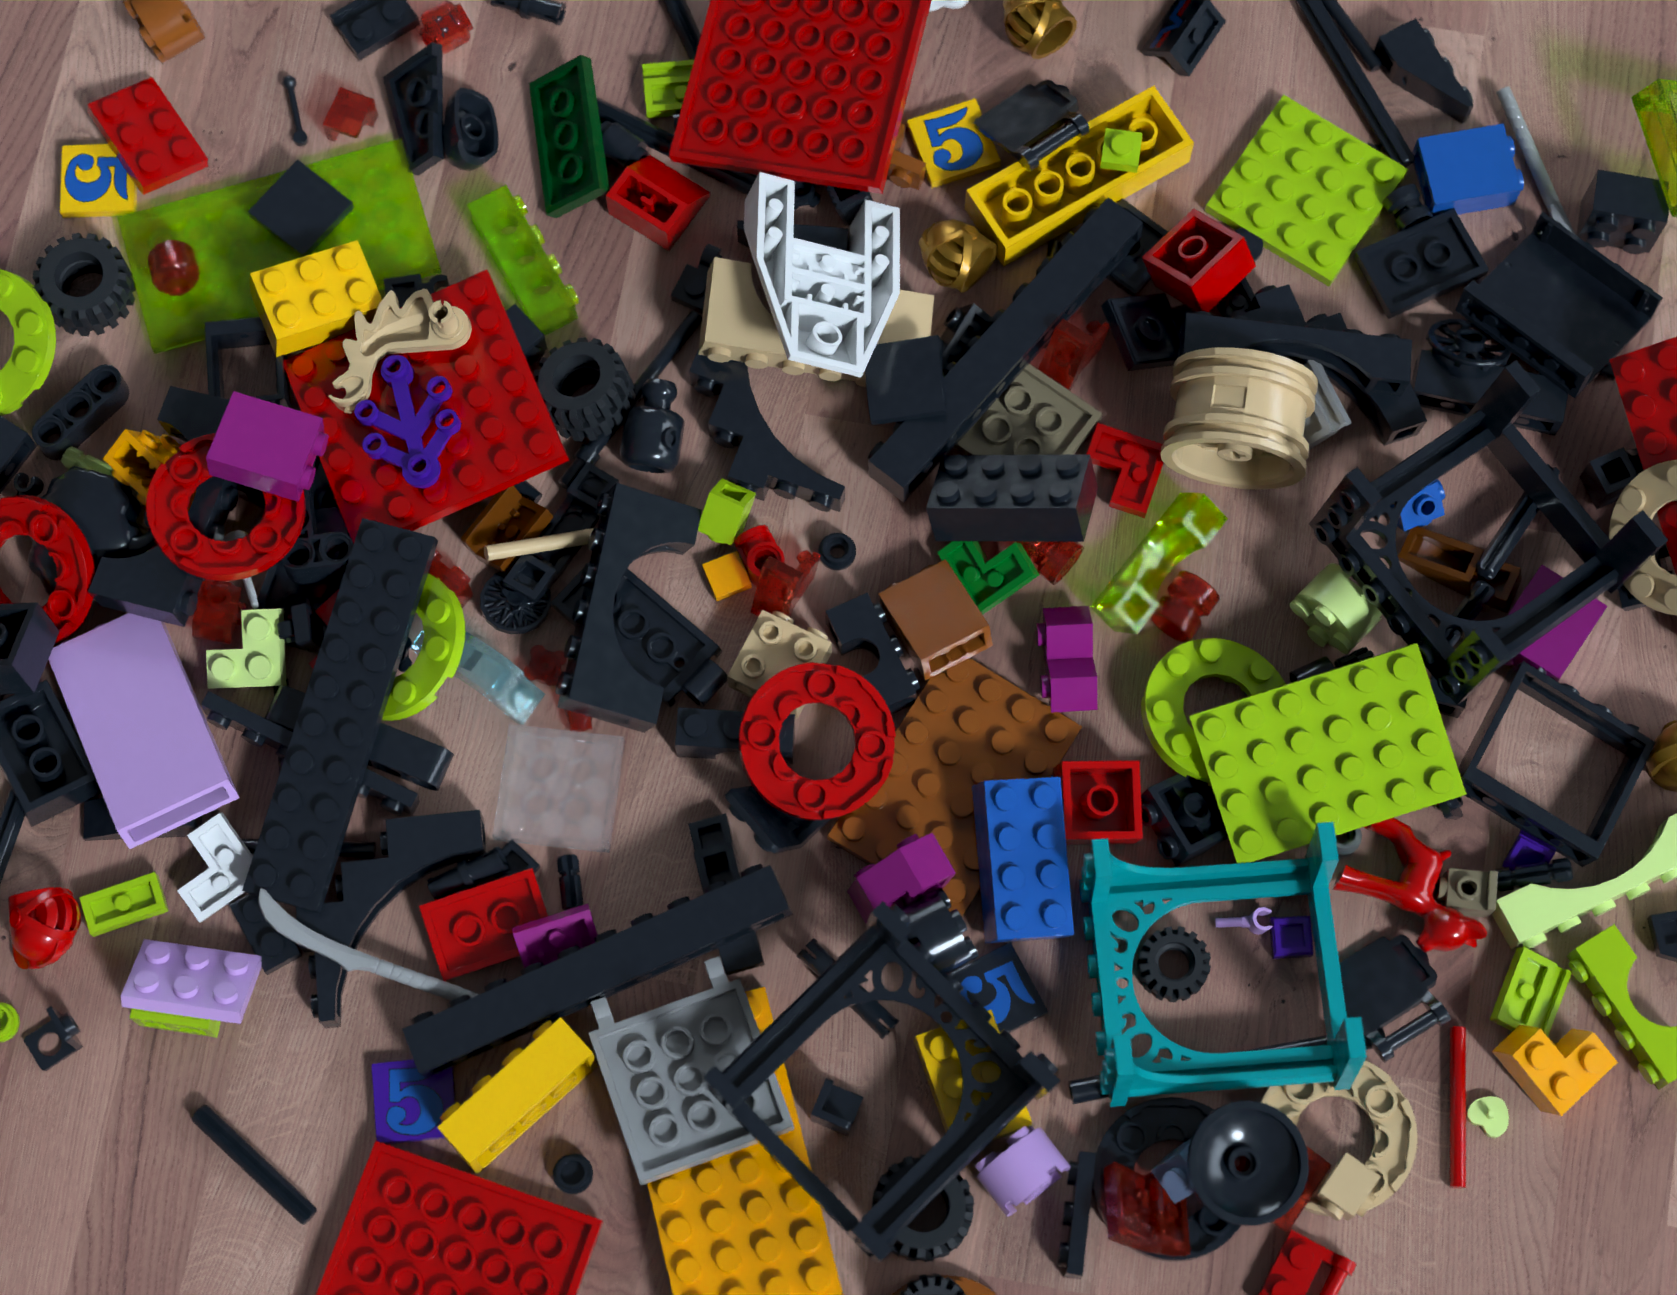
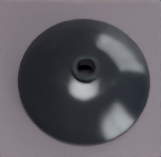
M1237 1101L1215 1109L1198 1125L1188 1147L1187 1171L1196 1196L1212 1214L1232 1224L1256 1226L1267 1224L1282 1217L1296 1204L1307 1182L1309 1160L1307 1148L1300 1131L1284 1113L1265 1103ZM1238 1156L1245 1159L1246 1166L1243 1171H1238L1235 1168L1234 1162Z

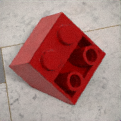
M649 155L626 167L606 194L608 213L670 251L711 196V192Z

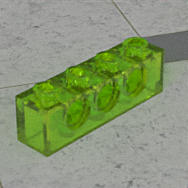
M504 185L468 203L467 208L473 225L521 309L544 336L577 320L578 316L575 305L580 303L578 296L570 283L564 286L559 275L563 272L554 254L546 255L541 246L545 244V240L536 224L530 226L527 222L525 215L528 214V211L520 195L512 196L507 185ZM508 226L517 228L511 234L501 233V230ZM523 256L534 257V260L528 264L517 262ZM540 286L551 287V290L546 294L534 292Z

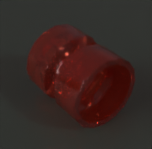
M1016 541L1022 544L1032 563L1038 565V573L1052 585H1056L1065 577L1084 550V546L1079 542Z
M1181 570L1167 588L1169 596H1162L1150 611L1149 618L1163 633L1179 642L1186 643L1192 640L1202 626L1200 617L1209 616L1219 602L1220 596L1205 580L1191 572Z

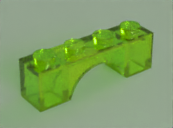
M1180 492L1090 607L1114 632L1138 634L1160 606L1157 601V593L1165 577L1188 555L1205 548L1228 518L1204 493Z

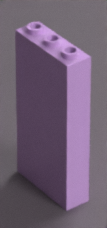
M128 613L108 623L100 624L93 630L78 637L63 641L52 649L49 662L116 830L129 849L239 798L164 622Z

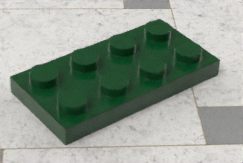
M582 54L529 83L545 212L547 216L558 218L609 191L592 60Z

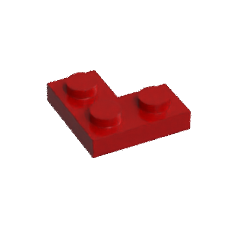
M1097 423L1087 454L1091 455L1092 464L1120 473L1109 507L1145 518L1164 464L1160 454L1163 444Z

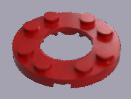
M211 433L184 443L179 447L177 453L170 457L165 464L161 463L157 468L147 493V519L157 546L180 569L194 576L209 580H240L269 569L291 550L304 524L306 511L305 495L303 490L298 502L261 491L266 503L263 519L252 529L251 533L243 538L227 542L209 539L202 535L190 522L188 506L190 497L196 488L204 481L213 477L209 475L206 460L216 434Z
M29 495L1 498L0 548L8 539L16 535H28L50 551L48 552L49 556L53 557L56 564L57 578H55V582L57 584L55 590L50 594L48 602L41 606L60 631L55 642L56 644L74 633L90 610L93 597L88 593V590L95 575L90 547L74 520L55 504ZM0 587V604H13Z
M811 662L782 670L768 679L755 692L747 704L741 719L738 745L745 774L751 785L765 801L779 811L797 818L826 820L853 812L866 804L881 789L888 778L894 762L896 733L893 718L885 700L870 682L846 667ZM821 703L834 707L847 718L853 730L855 747L851 760L842 772L829 779L812 780L799 776L787 766L780 753L779 734L784 720L793 710L805 704Z

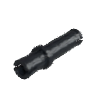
M814 938L806 947L817 958L815 959L806 949H802L798 953L797 958L801 959L812 971L820 976L835 959ZM859 985V988L861 990L868 992L861 985ZM849 991V992L844 996V998L851 997V996H852L851 991ZM867 1001L850 1006L881 1039H884L890 1031L879 1019L885 1022L891 1029H894L900 1022L878 1001Z

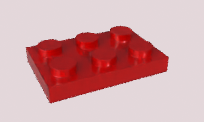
M153 77L87 104V113L142 195L208 167L207 156Z
M533 868L419 906L443 981L519 957L520 954L512 928L548 916Z

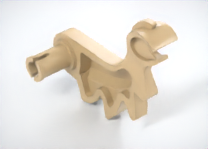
M428 289L414 292L400 309L397 296L393 291H389L379 303L372 323L369 324L361 311L355 312L357 341L351 339H344L343 348L350 366L348 371L332 382L336 389H346V396L343 399L335 398L332 395L328 397L338 409L345 413H354L355 406L362 400H368L371 394L372 375L379 360L390 354L460 348L471 336L472 327L468 316L462 309L451 306L447 301H444V306L441 300L433 302Z

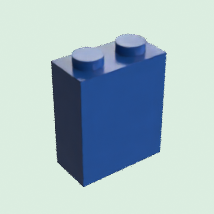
M1504 123L1417 138L1412 151L1415 157L1413 163L1424 205L1428 207L1433 217L1453 208L1460 215L1515 204L1520 192L1524 188V179L1521 170L1515 167L1513 160L1515 155L1514 141L1511 136H1507Z

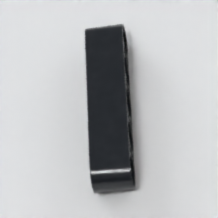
M279 685L265 715V719L293 732L306 693L288 686ZM381 723L368 766L421 787L438 791L454 754L435 743Z

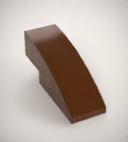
M1419 526L1410 529L1398 555L1399 561L1464 596L1471 595L1469 591L1477 581H1486L1495 589V594L1485 605L1506 613L1522 580L1521 568L1505 562L1493 579L1487 580L1484 577H1479L1476 574V563L1485 549Z

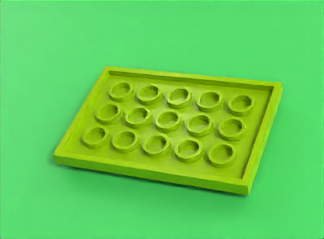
M1417 643L1189 715L1236 863H1250L1310 844L1317 823L1334 822L1336 836L1466 795Z

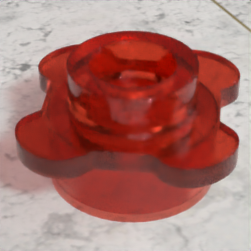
M542 645L533 646L530 650L531 660L529 666L525 667L523 671L525 678L528 681L536 680L541 684H547L549 687L556 686L562 672V666L567 662L564 652L561 650L555 652L545 650ZM548 663L549 667L547 669H543L542 664Z

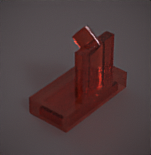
M1062 319L1053 332L1038 370L1070 391L1074 387L1079 374L1100 351L1110 329L1109 324L1104 322L1101 325L1099 321H1092L1086 326L1087 334L1067 320Z
M809 550L800 552L796 557L799 562L796 569L769 556L762 566L750 613L759 617L762 610L771 614L773 611H778L791 618L794 607L815 577L821 555L816 552L811 554Z

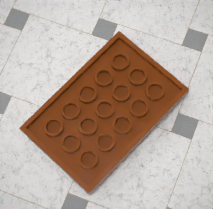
M968 658L929 679L895 731L894 762L885 783L866 804L851 813L840 816L827 835V840L867 865H876L898 849L896 847L897 844L909 836L917 834L920 839L933 833L956 872L949 883L942 888L952 906L948 910L951 912L957 909L963 917L980 891L972 786L991 780L1052 777L1054 774L1053 768L1063 760L1080 733L1082 726L1059 712L1051 713L1050 706L973 659Z

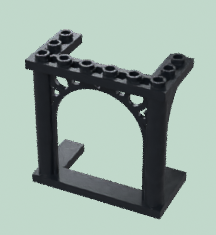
M1517 360L1504 368L1464 420L1372 482H1369L1358 467L1346 474L1309 523L1313 528L1316 538L1326 545L1338 559L1341 569L1353 577L1362 588L1368 602L1375 605L1384 615L1390 629L1395 634L1401 636L1407 645L1418 644L1425 667L1437 680L1440 690L1446 696L1451 697L1456 705L1468 698L1491 673L1605 591L1612 594L1622 587L1668 541L1644 510L1632 517L1610 540L1532 448L1513 423L1541 389ZM1487 446L1584 564L1513 614L1495 620L1474 621L1443 612L1430 604L1414 589L1403 572L1398 559L1396 528L1403 508L1412 497ZM1381 515H1384L1386 518L1387 526L1377 522ZM1372 532L1379 535L1385 541V547L1380 549L1371 548L1360 534ZM1380 558H1383L1388 563L1389 569ZM1428 617H1431L1435 620V622L1438 624V628L1433 624V622ZM1449 627L1456 628L1462 636V643L1456 650L1444 637L1445 631Z
M884 901L871 912L865 926L867 930L722 1072L714 1066L703 1076V1086L874 1263L881 1262L893 1250L888 1244L1033 1099L1037 1101L1045 1096L1060 1082L1054 1075L1058 1068L1043 1053L1036 1056L1030 1051L1022 1057L1017 1052L1021 1047L1017 1040L1006 1030L999 1033L988 1022L992 1018L990 1013L976 1000L970 1004L960 994L963 990L962 985L949 972L946 971L942 975L931 964L935 959L922 944L917 942L913 946L908 941L912 932L908 927V924L911 922L910 918L896 904L893 903L889 907ZM891 962L897 963L903 972V983L894 992L888 991L884 987L881 977L884 966ZM872 971V983L875 989L871 992H865L859 988V985L868 982L865 976ZM912 975L916 978L915 984L918 990L924 988L925 993L921 998L913 997L908 990L912 982ZM849 991H851L852 996H851V997H848V998H844V996H845ZM935 998L941 1003L936 1008H934ZM877 1000L894 1001L922 1011L945 1031L960 1061L963 1082L962 1095L957 1114L943 1137L858 1220L745 1101L833 1015L849 1006L862 1002ZM949 1012L952 1015L951 1022L944 1023L940 1018L941 1013ZM959 1022H960V1024H961L965 1029H955V1028L957 1027V1025H958ZM970 1039L975 1040L976 1042L973 1043V1046L979 1049L985 1048L988 1052L978 1053L974 1056L970 1055L965 1049V1043ZM989 1061L998 1065L1001 1074L994 1082L982 1083L973 1078L971 1074L972 1067L978 1062ZM973 1090L981 1093H992L987 1100L982 1096L977 1106L972 1103L970 1098ZM966 1112L970 1113L971 1116L964 1121Z

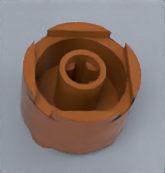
M183 0L122 1L134 20L136 19L140 28L138 30L150 48L152 47L161 63L169 61L206 38L192 11Z

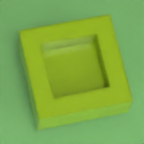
M1106 128L1100 168L1137 173L1143 133Z

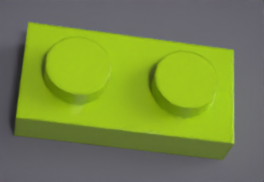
M156 872L79 897L89 933L93 937L169 911L161 882Z

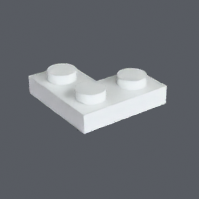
M223 812L218 813L187 835L209 866L206 871L177 890L199 923L244 893L242 889L253 855Z

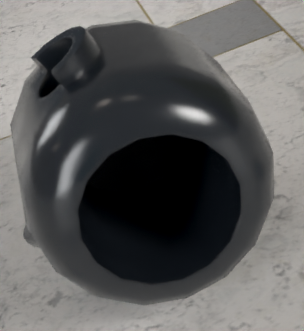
M650 378L645 381L642 387V395L645 399L644 406H636L630 409L624 422L620 458L627 467L643 472L669 473L677 466L685 423L682 416L670 410L671 403L675 401L678 393L675 383L656 378Z

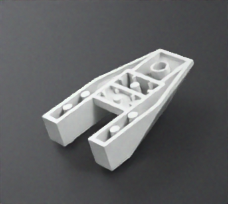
M759 172L745 199L744 231L787 359L861 377L900 294V208L865 199L849 227V252L793 238L795 181Z

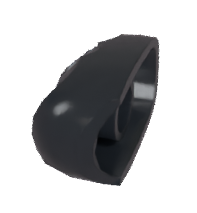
M459 88L448 98L444 111V149L446 158L451 165L460 170L472 171L484 165L498 152V127L494 108L490 100L484 94L477 91Z

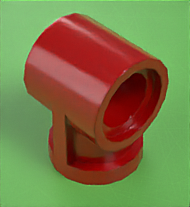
M759 525L736 537L734 545L748 571L752 584L759 589L765 590L773 589L780 585L785 578V558L783 551L777 546L768 526ZM764 560H770L776 564L774 569L767 572L759 570L756 566Z

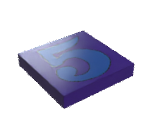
M414 1059L371 1064L376 1140L384 1144H397L443 1139L444 1136L437 1128L443 1122L440 1117L449 1107L456 1103L453 1067L427 1078L419 1074Z

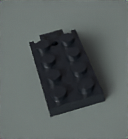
M583 569L551 602L552 607L574 626H576V622L572 621L573 609L577 600L582 599L584 586L580 585ZM626 569L618 584L613 605L615 634L624 656L641 676L655 685L664 688L662 701L670 708L676 703L674 697L681 690L697 705L704 707L728 681L725 671L710 660L713 655L717 658L722 653L721 648L629 569ZM677 661H683L685 663L684 666L680 668L676 667L674 664Z

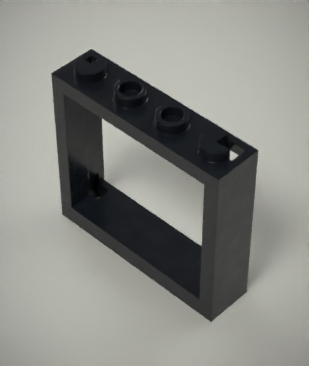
M1522 661L1508 671L1458 770L1466 797L1520 830L1555 847L1556 852L1584 867L1598 860L1656 742L1638 731L1640 727L1626 724L1614 717L1611 710L1601 704H1593L1580 696L1576 688L1550 678L1546 675V671L1543 668L1539 667L1536 669ZM1517 689L1625 754L1586 834L1477 769Z

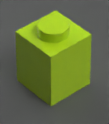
M722 478L709 492L698 531L706 534L714 542L732 545L736 537L744 531L756 493Z

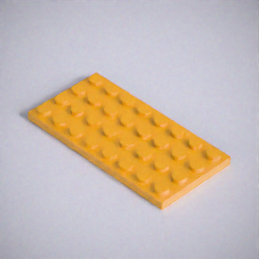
M765 987L745 991L760 1034L773 1022ZM783 1063L774 1073L795 1130L778 1137L811 1170L785 1064ZM759 1143L647 1183L673 1295H843L821 1207Z

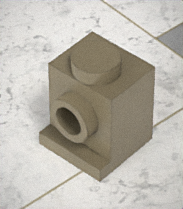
M1448 868L1443 877H1438L1435 892L1436 900L1441 901V905L1456 909L1463 915L1488 918L1496 910L1498 871L1490 870L1489 872ZM1461 885H1471L1474 889L1473 895L1463 893Z

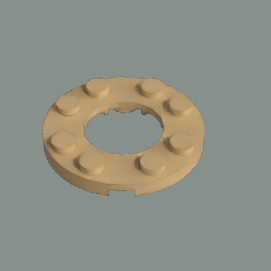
M1677 460L1658 463L1647 468L1625 487L1612 512L1609 527L1610 540L1632 517L1642 510L1652 520L1660 508L1669 502L1677 500ZM1653 555L1624 586L1646 606L1665 614L1677 615V575L1671 574L1660 567L1655 560V555Z
M1365 1060L1351 1088L1345 1090H1334L1333 1082L1269 1087L1261 1103L1280 1110L1296 1126L1302 1111L1310 1103L1323 1097H1342L1355 1102L1366 1112L1373 1126L1374 1145L1370 1157L1364 1165L1381 1176L1370 1192L1376 1198L1367 1211L1385 1202L1402 1186L1415 1159L1417 1126L1408 1099H1405L1399 1088L1391 1080V1077L1382 1069ZM1309 1164L1305 1188L1295 1205L1314 1214L1328 1216L1319 1208L1321 1202L1314 1198L1329 1174L1316 1170Z

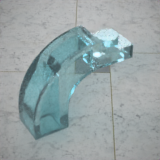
M423 630L409 647L417 655H419L422 649ZM465 631L463 653L454 677L477 690L513 721L524 725L545 696V693L524 676L525 672L510 660Z

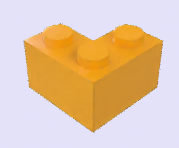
M1519 1025L1492 1051L1540 1111L1559 1116L1564 1115L1618 1063L1594 1032L1574 1028L1554 1045L1541 1028Z

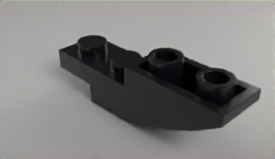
M726 813L689 823L695 851L693 853L703 893L704 888L715 882L725 880L728 884L741 878L740 864ZM757 931L718 948L727 976L765 965Z

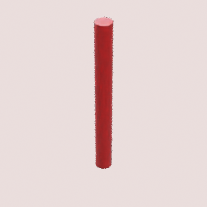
M1452 1026L1450 1027V1188L1459 1189L1466 1188V1027Z

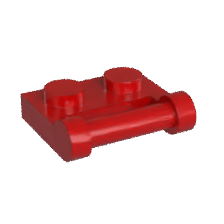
M1290 1230L1258 1295H1306L1321 1263L1332 1267V1270L1319 1295H1338L1347 1275L1352 1276L1357 1264L1294 1230Z

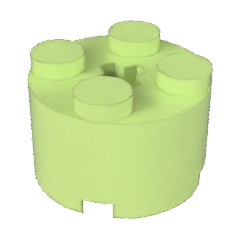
M1330 563L1290 603V608L1309 626L1307 634L1317 645L1324 647L1328 643L1343 654H1348L1378 624L1383 614L1375 605L1368 602L1362 588L1349 579L1351 575L1346 574L1340 565Z

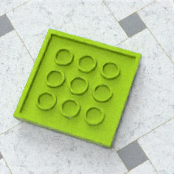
M1283 95L1206 204L1205 212L1235 230L1245 228L1262 239L1264 248L1330 287L1383 210V200L1398 188L1405 178L1408 169L1286 95Z

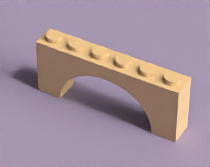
M714 257L707 274L698 355L708 356L710 360L715 362H728L730 360L745 362L748 367L756 369L766 368L767 366L781 368L783 372L791 375H801L803 373L816 374L821 379L827 381L852 380L856 381L857 385L866 387L865 371L861 377H856L788 360L774 318L763 306L754 289L751 263ZM900 290V294L877 344L931 336L934 295Z

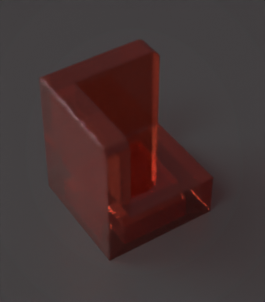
M340 87L322 124L327 139L335 142L339 133L352 138H358L364 124L374 127L379 116L373 98Z

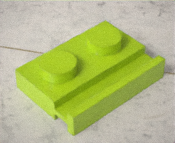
M694 59L642 64L647 118L673 116V113H680Z
M1526 947L1516 948L1489 1020L1512 1032L1519 1025L1541 1028L1548 1037L1572 971L1557 966V963Z

